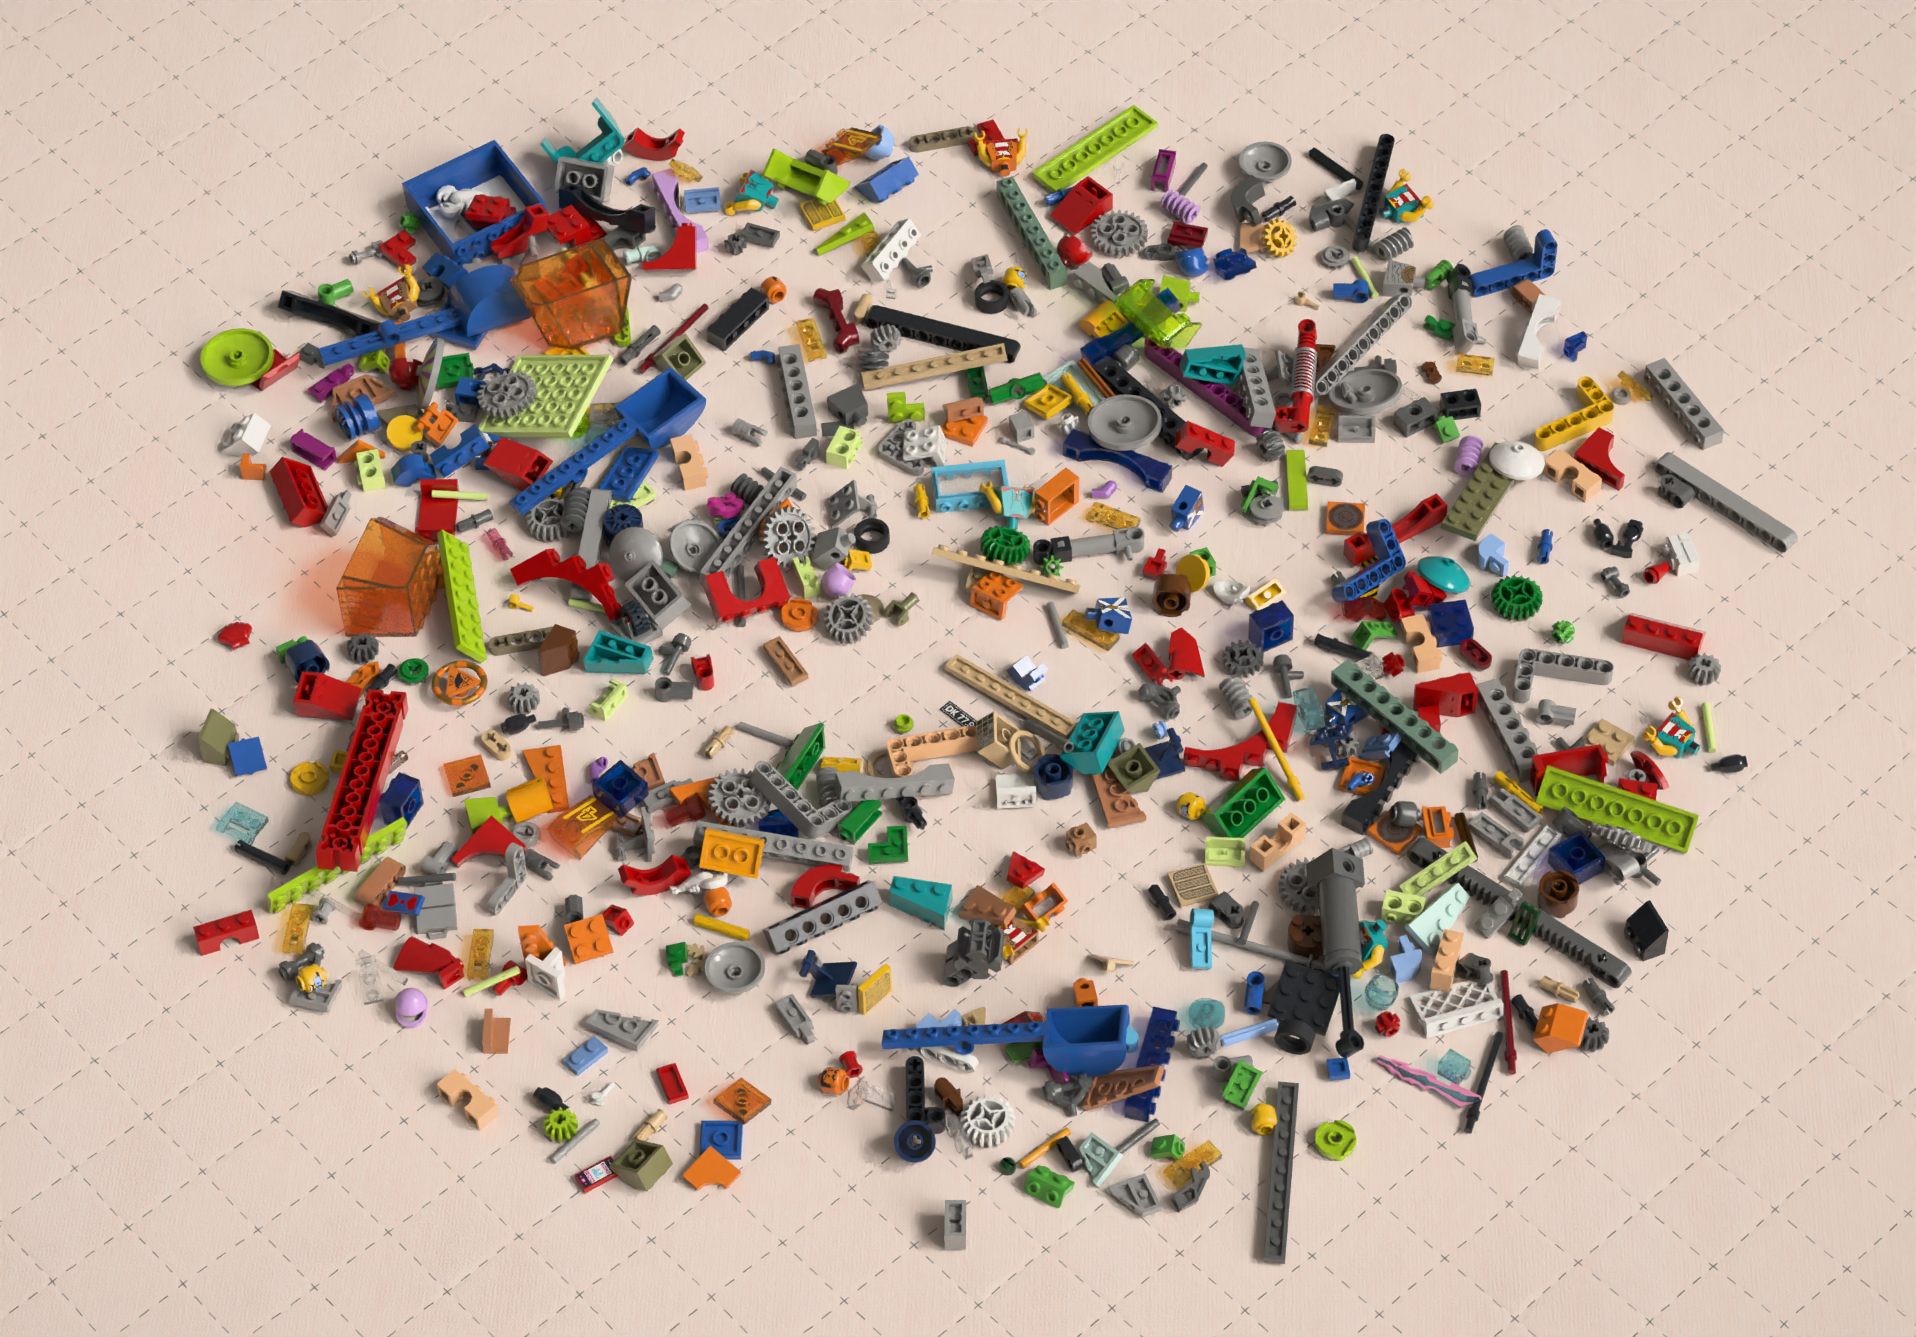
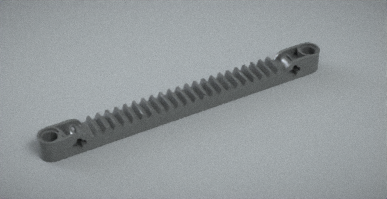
M1419 838L1407 850L1406 855L1412 863L1425 869L1448 852L1425 838ZM1469 865L1450 877L1451 885L1459 883L1466 892L1470 891L1469 896L1476 895L1477 901L1483 899V905L1489 903V908L1505 892L1508 894L1511 892ZM1520 898L1517 901L1519 906L1516 908L1517 911L1509 918V921L1515 919L1521 903L1525 901L1524 899ZM1526 910L1523 914L1520 924L1524 921V918L1527 914ZM1541 912L1533 932L1535 931L1536 938L1542 936L1543 942L1549 940V946L1555 944L1556 950L1562 948L1561 953L1568 952V958L1575 956V962L1582 961L1581 966L1588 964L1592 975L1613 988H1619L1631 975L1632 970L1624 961L1545 912Z

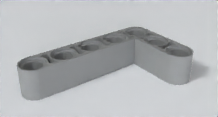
M1526 648L1520 651L1513 699L1518 703L1529 701L1534 675L1596 685H1608L1612 681L1614 666L1607 660Z
M758 761L750 776L752 784L810 839H816L837 828L838 823L841 824L852 809L850 802H839L837 799L816 810L766 761Z

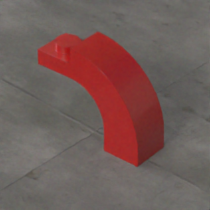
M636 128L628 134L623 148L642 159L653 161L669 160L676 156L678 148L684 141L683 136L685 132L679 128L666 138H654L647 135L641 129Z
M675 855L669 856L662 864L652 869L639 870L624 864L618 868L622 883L630 886L632 894L655 895L670 890V886L680 885L691 875L686 859Z
M830 864L815 867L800 876L794 884L790 893L791 906L807 909L812 906L815 898L821 892L829 889L845 891L860 884V876L844 873L842 865Z

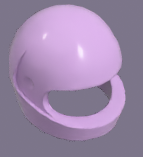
M835 563L823 574L821 586L828 596L837 598L839 595L843 597L852 588L856 578L846 567Z
M406 988L400 991L395 997V1015L398 1022L405 1028H416L422 1025L426 1019L428 1007L426 996L416 988ZM423 1011L422 1016L413 1022H407L399 1016V1014L414 1016Z

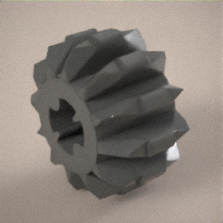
M1265 430L1256 437L1258 451H1260L1261 456L1266 461H1276L1285 454L1283 440L1276 430Z
M358 632L357 636L351 635V640L347 641V654L351 657L352 661L357 660L359 664L362 661L368 663L369 659L374 660L375 655H378L379 642L373 634L368 635L367 632L360 634Z
M1588 1017L1580 1047L1585 1046V1051L1589 1048L1593 1052L1597 1048L1602 1050L1604 1044H1607L1609 1040V1028L1606 1027L1605 1022L1599 1023L1598 1017L1595 1020H1591Z

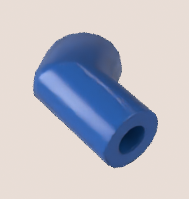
M642 167L633 171L625 179L627 185L632 186L640 176L643 179H647L651 172L647 170L648 168Z
M765 350L750 352L752 361L766 359L767 364H774L776 362L774 352Z

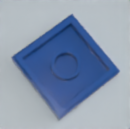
M701 1121L699 1156L711 1146L727 1160H741L743 1121Z

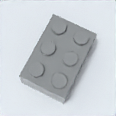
M566 156L559 157L553 192L559 193V188L572 183L584 187L597 201H609L615 166Z
M654 560L650 561L624 584L662 629L667 627L691 606L690 602Z

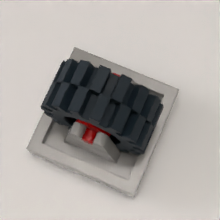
M635 599L620 606L622 617L610 623L612 630L617 636L644 645L663 635L662 629Z

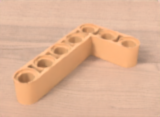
M964 726L888 740L886 743L887 761L892 777L900 778L912 775L910 762L976 751L977 727Z

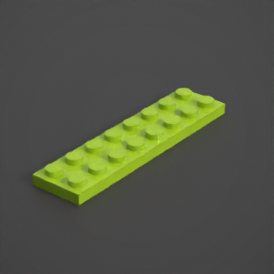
M1132 105L1033 171L1032 177L1052 193L1058 192V189L1064 190L1156 129L1158 122L1135 105Z
M441 530L437 533L455 648L482 663L487 660L486 648L484 646L479 605L476 597L472 562L470 560V549L465 542Z
M1549 765L1546 768L1536 800V804L1561 811L1563 807H1567L1579 818L1603 826L1605 824L1614 827L1619 826L1630 830L1631 833L1639 835L1643 839L1685 853L1689 850L1700 816L1699 814Z
M404 817L368 836L363 855H360V864L368 862L371 859L370 856L375 853L377 855L384 853L387 850V846L391 844L398 845L404 840L407 822ZM317 865L268 893L266 909L269 913L274 911L278 913L285 909L286 904L289 902H298L303 898V894L307 892L314 893L320 888L319 885L324 882L329 884L337 878L338 874L342 872L347 874L350 871H341L340 867H335L334 870L318 869Z

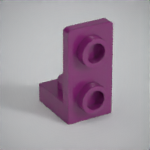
M1043 1048L1033 1050L1027 1061L1029 1068L1048 1067L1055 1083L1065 1084L1069 1082V1075L1067 1073L1056 1070L1046 1061Z

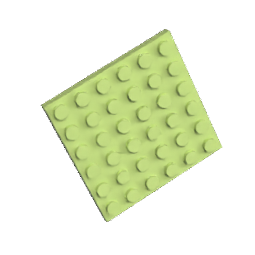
M610 354L518 355L511 370L514 371V374L517 371H520L521 375L526 373L527 376H531L532 380H534L537 389V397L533 398L534 403H529L530 408L524 407V413L518 411V416L513 413L510 418L507 415L503 419H501L500 415L494 418L493 414L488 416L486 413L478 428L481 432L501 437L571 438L610 367L613 358Z

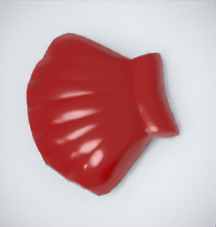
M230 623L220 631L218 641L232 646V649L235 650L250 644L248 638L253 628L249 623Z

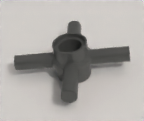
M1654 845L1650 853L1634 852L1630 854L1637 860L1640 866V872L1631 876L1632 878L1644 876L1656 886L1661 883V879L1647 869V861L1659 852L1657 846ZM1617 878L1613 879L1616 885H1619L1623 882L1618 880Z

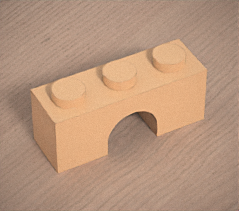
M692 434L671 438V451L675 463H686L679 465L680 478L684 490L706 486L708 472L707 468L702 466L704 461L702 454H698L699 445L697 440L694 441Z
M1561 449L1545 460L1543 473L1557 483L1563 478L1574 479L1571 493L1585 503L1600 491L1602 478Z
M1423 614L1401 618L1400 631L1405 644H1419V646L1412 648V661L1417 673L1439 669L1440 661H1442V652L1436 647L1435 635L1431 634L1429 621L1425 620Z
M1290 813L1278 823V829L1271 839L1263 835L1250 846V861L1265 871L1305 839L1306 823L1293 813Z
M1444 929L1432 969L1431 989L1450 993L1456 963L1459 961L1464 933Z
M454 1069L437 1083L439 1096L452 1107L460 1101L470 1102L464 1107L466 1119L478 1130H482L498 1116L496 1101L492 1097L488 1098L478 1085L474 1086L464 1073L460 1074Z

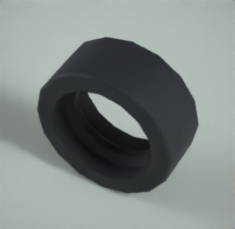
M990 280L991 282L988 283L982 282L975 289L976 307L988 314L1003 311L1009 303L1008 288L1000 281ZM987 293H996L1002 296L996 301H987L982 298Z
M868 518L862 520L854 529L855 545L860 551L876 554L885 550L890 543L889 527L880 519ZM869 531H877L883 535L875 541L864 540L861 535Z
M1287 1019L1279 1023L1274 1040L1276 1045L1285 1052L1302 1055L1311 1051L1316 1035L1308 1024L1299 1020Z

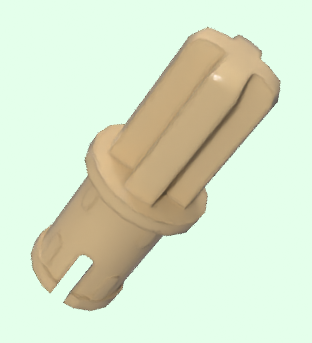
M725 725L716 736L712 737V741L702 751L706 757L709 754L708 758L712 759L720 748L725 747L726 741L734 733L732 727Z
M1544 976L1540 981L1539 987L1554 993L1556 997L1561 996L1576 1003L1580 996L1578 991L1565 986L1564 982H1557L1547 976Z
M658 1109L649 1120L643 1122L644 1125L633 1136V1139L646 1141L667 1120V1114L662 1109Z

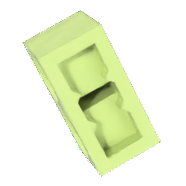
M839 426L826 450L827 464L848 469L850 463H853L857 450H860L863 440L861 439L860 431Z
M378 449L356 453L357 460L354 461L356 472L360 471V474H357L358 484L363 486V491L386 488Z
M1386 890L1381 920L1388 923L1406 925L1413 921L1416 915L1425 910L1426 897Z

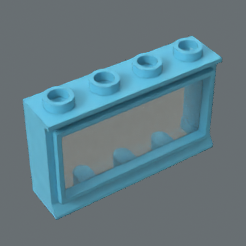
M1005 460L931 467L936 513L992 507L986 495L979 491V486L982 482L985 486L988 481L992 482L991 489L999 486L1009 487Z

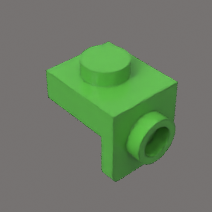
M1441 416L1435 419V423L1431 425L1432 429L1436 428L1442 444L1460 437L1452 416L1448 418Z
M1175 1134L1154 1137L1150 1155L1153 1159L1172 1156L1177 1163L1182 1162L1185 1145Z

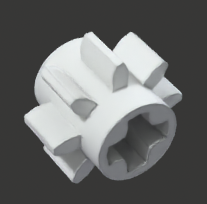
M1069 413L1060 417L1058 428L1061 434L1066 433V436H1073L1079 432L1078 428L1081 427V422L1078 416L1073 417Z

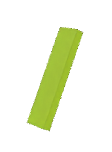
M1286 450L1289 510H1308L1305 450Z

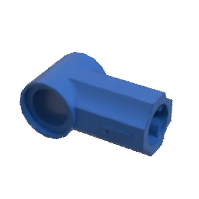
M1363 279L1355 280L1352 284L1333 283V299H1353L1356 303H1364L1369 298L1368 282Z
M1253 971L1247 976L1243 1011L1251 1015L1261 1013L1263 994L1265 992V977L1261 972Z

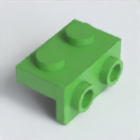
M1240 1059L1238 1064L1234 1062L1230 1070L1232 1076L1229 1082H1224L1220 1092L1223 1093V1100L1245 1110L1263 1072L1244 1063V1060Z
M1038 1165L1028 1173L1023 1191L1056 1208H1060L1064 1197L1073 1190L1075 1182L1069 1180L1064 1175L1050 1171L1048 1167Z

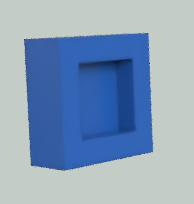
M1347 1058L1327 1059L1326 1065L1330 1081L1350 1079Z

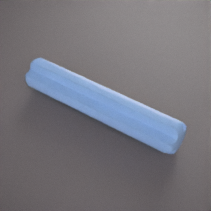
M1273 1018L1221 1035L1220 1041L1223 1046H1228L1277 1030L1278 1022Z

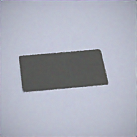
M841 421L821 423L823 437L834 436L839 426L854 429L853 423L845 425Z

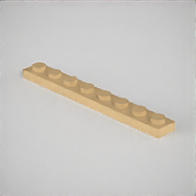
M1004 343L861 373L864 388L868 390L1008 360Z
M941 544L938 547H933L931 555L1074 593H1079L1081 586L1073 579L1066 578V581L1059 579L1058 575L1048 573V576L1040 574L1041 571L1031 568L1029 571L1022 570L1023 566L1011 564L1010 567L1004 565V561L993 559V562L985 560L986 556L975 554L974 557L969 556L967 551L957 549L956 552L950 551V547Z
M958 654L945 665V671L1060 737L1068 740L1077 725L1075 721Z

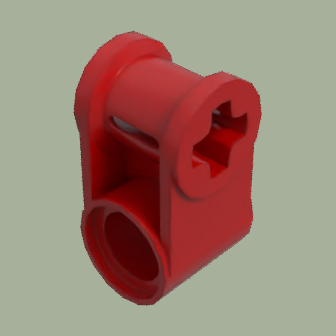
M1394 588L1383 605L1390 616V620L1393 623H1399L1401 618L1414 616L1415 611L1408 603L1406 593L1401 589Z
M710 654L700 658L691 657L692 669L698 688L703 691L711 690L714 687V674Z

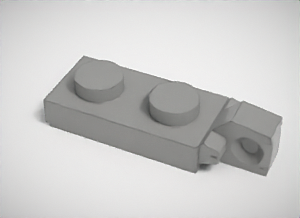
M988 254L972 258L971 262L976 277H982L983 283L991 282L989 275L993 274V269Z
M348 490L340 492L339 495L333 498L320 523V526L332 537L338 534L351 509L348 502L352 494Z
M691 778L682 782L670 781L641 794L640 800L648 813H651L676 802L669 794L670 788L693 783Z
M1516 888L1509 894L1505 892L1474 924L1487 938H1491L1517 911L1516 908L1519 906L1517 901L1524 894Z
M790 994L775 1002L776 1009L797 1037L802 1036L807 1044L814 1042L812 1020L795 996Z

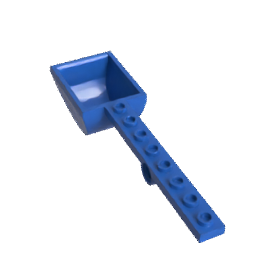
M504 264L489 265L464 275L451 286L447 299L452 308L397 325L392 320L384 321L378 326V331L318 348V354L324 365L327 366L461 325L467 337L532 318L535 312L513 268Z
M669 367L614 407L621 421L509 501L510 505L521 516L569 481L573 480L576 483L582 481L588 473L587 468L635 434L654 449L671 444V438L684 435L699 419L705 409L706 398L673 368Z
M1128 1005L1050 1008L1047 1009L1046 1022L883 1030L882 1049L954 1046L957 1053L967 1055L972 1053L974 1045L1043 1041L1044 1057L1056 1070L1076 1077L1081 1073H1086L1087 1076L1098 1077L1115 1071L1125 1060L1126 1034L1130 1016Z

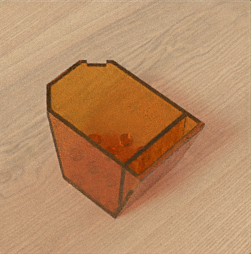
M604 237L520 265L518 268L519 272L515 278L512 277L510 280L533 324L548 346L573 350L622 333L632 276Z
M384 517L370 518L336 588L346 637H351V635L357 636L358 632L360 634L367 632L368 635L373 634L375 637H417L419 630L423 629L425 617L430 614L433 601H436L438 595L437 588L442 565L440 564V552H438L436 543Z

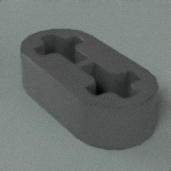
M1312 466L1309 468L1307 479L1314 484L1338 487L1342 483L1343 473L1333 468Z

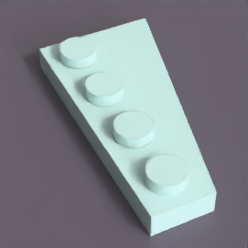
M1073 360L1042 377L1045 384L1050 383L1071 394L1060 380L1062 374H1065L1067 377L1066 372H1069L1082 391L1089 395L1090 401L1094 406L1105 399Z
M1459 883L1452 884L1438 896L1436 901L1430 903L1422 913L1416 915L1415 919L1404 927L1428 954H1433L1440 944L1444 929H1450L1470 896Z

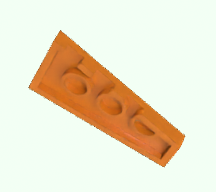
M561 745L522 750L534 778L543 775L546 781L547 790L553 805V809L549 810V812L569 811Z
M539 925L518 926L524 962L529 954L543 961L554 949V943L547 939L546 933ZM562 956L563 964L566 966V958Z

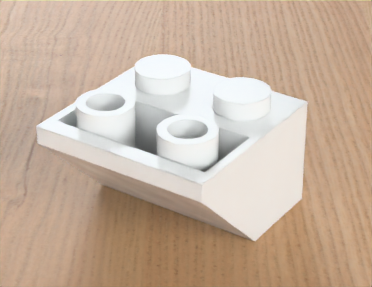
M256 413L243 417L240 422H235L230 427V434L223 441L224 446L221 452L237 457H242L243 454H250L252 457L259 452L271 425Z

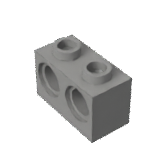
M945 1200V1249H966V1200Z

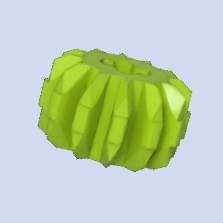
M559 1107L558 1111L552 1109L551 1114H546L543 1121L545 1135L547 1137L550 1136L552 1141L558 1139L560 1143L564 1138L570 1140V1135L575 1136L576 1129H578L575 1113H571L569 1108L564 1111L561 1107Z

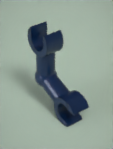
M492 363L485 368L476 367L473 371L474 375H477L478 380H483L491 372L503 375L504 371L508 374L510 369H503L496 363Z

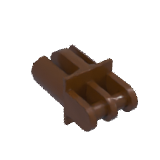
M938 1078L934 1084V1094L943 1104V1110L949 1108L955 1116H960L963 1111V1099L961 1098L960 1088L956 1089L946 1078Z

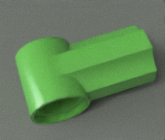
M349 279L333 285L322 284L318 287V299L331 305L335 304V300L354 293V288Z

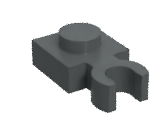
M307 343L298 352L301 361L311 366L317 363L318 367L325 368L318 354V347Z
M459 403V406L455 407L453 404H446V410L450 411L458 419V422L475 423L478 406L477 404Z
M812 438L802 449L803 453L795 459L798 462L796 468L803 470L807 464H810L819 456V440Z

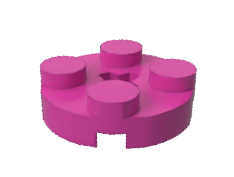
M727 493L722 497H710L707 499V513L715 518L716 514L722 515V518H732L740 515L741 510L744 511V501L736 497L734 493Z

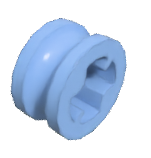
M1163 720L1159 721V724H1152L1154 734L1158 740L1162 739V736L1168 737V728Z

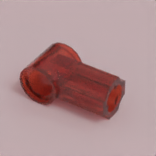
M695 795L685 799L682 804L665 810L664 814L668 825L674 827L689 820H700L706 815V811L699 796Z
M366 904L358 924L361 928L369 931L374 930L376 927L397 931L401 924V913L384 911L376 905Z

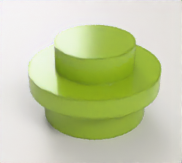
M901 714L895 719L894 727L899 732H909L913 728V720L909 715Z

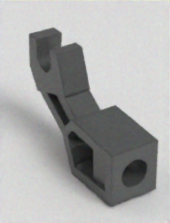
M1205 1161L1199 1164L1202 1172H1197L1195 1167L1191 1168L1192 1186H1187L1170 1199L1178 1212L1198 1202L1207 1179L1210 1177V1169ZM1188 1192L1191 1193L1192 1200L1189 1202L1184 1195Z

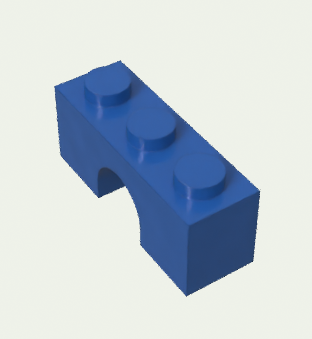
M435 253L422 267L429 277H439L438 279L448 290L457 280L468 273L463 266H459L446 255L441 256L438 253Z
M476 424L460 433L461 442L455 448L448 449L444 444L429 454L435 468L444 478L490 448L484 434Z

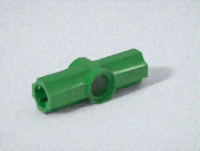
M1038 372L1021 379L1012 378L1008 383L988 389L992 404L996 405L1011 399H1022L1026 394L1045 388L1041 373ZM1016 386H1020L1019 390L1013 391Z

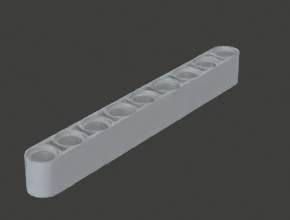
M1401 294L1390 298L1324 365L1315 377L1314 398L1327 394L1411 308L1412 299L1408 294Z
M1666 452L1653 464L1654 470L1660 476L1670 474L1689 485L1694 490V497L1776 550L1786 552L1798 541V536L1794 530L1676 455Z

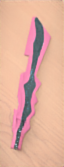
M1381 1055L1377 1058V1063L1387 1067L1391 1074L1399 1075L1402 1080L1409 1081L1410 1084H1419L1424 1090L1434 1088L1460 1107L1481 1100L1480 1095L1452 1082L1450 1086L1438 1081L1436 1075L1420 1069L1410 1068L1407 1063L1388 1059Z

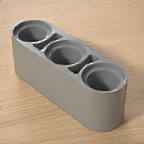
M1608 842L1590 851V858L1594 865L1620 881H1624L1640 872V866L1634 857Z

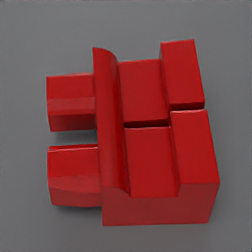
M1408 571L1403 577L1405 585L1402 589L1409 592L1410 595L1407 601L1410 605L1438 609L1447 597L1443 589L1432 585L1421 575L1420 577L1416 576L1413 571Z

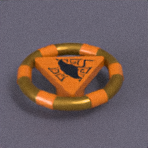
M453 661L439 668L434 674L432 691L436 698L443 703L452 706L467 705L483 695L487 688V675L479 665L473 662ZM457 668L472 669L477 673L480 680ZM449 671L445 696L439 688V680ZM479 686L478 689L469 697L450 698L453 696L464 697L468 694L469 689Z

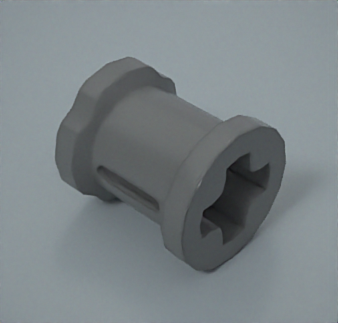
M424 441L413 442L411 444L412 453L422 455L423 462H428L427 444Z

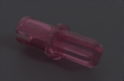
M490 528L487 536L493 543L492 547L498 551L502 560H508L509 558L506 554L511 558L513 553L507 546V541L501 537L496 528Z

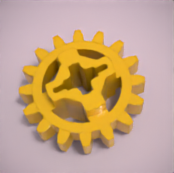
M1280 218L1273 219L1265 224V229L1261 231L1264 234L1261 240L1265 241L1262 246H1267L1266 252L1272 251V256L1277 255L1278 258L1290 255L1295 250L1293 247L1297 246L1294 240L1298 236L1293 234L1296 232V229L1292 230V224L1287 225L1286 219L1282 221Z

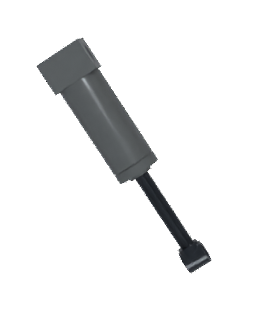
M1331 848L1306 864L1308 889L1318 892L1324 969L1329 974L1339 977L1343 1031L1340 1033V1039L1336 1041L1335 1047L1341 1057L1349 1058L1364 1048L1362 1036L1354 1030L1350 975L1358 972L1363 965L1356 889L1362 888L1365 885L1363 859Z

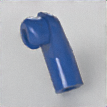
M1357 773L1346 784L1345 788L1349 792H1353L1358 786L1370 785L1374 781V775L1372 773Z

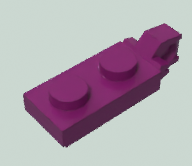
M348 363L342 366L341 369L334 370L308 389V393L322 403L333 395V387L350 380V377L355 374L354 367Z

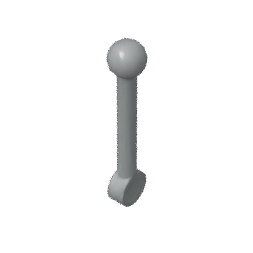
M1005 436L1000 438L1001 443H1008L1025 450L1029 455L1035 454L1033 447L1027 448L1008 440Z

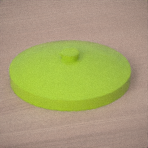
M237 328L223 331L212 337L203 347L200 359L205 375L212 381L226 386H241L252 383L267 373L273 364L274 353L271 342L265 335L252 329Z

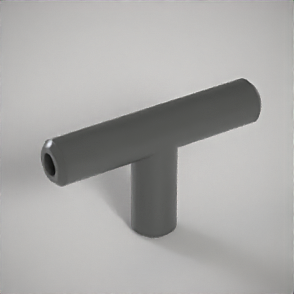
M1562 737L1556 739V743L1562 750L1582 747L1586 740L1580 737L1570 747Z

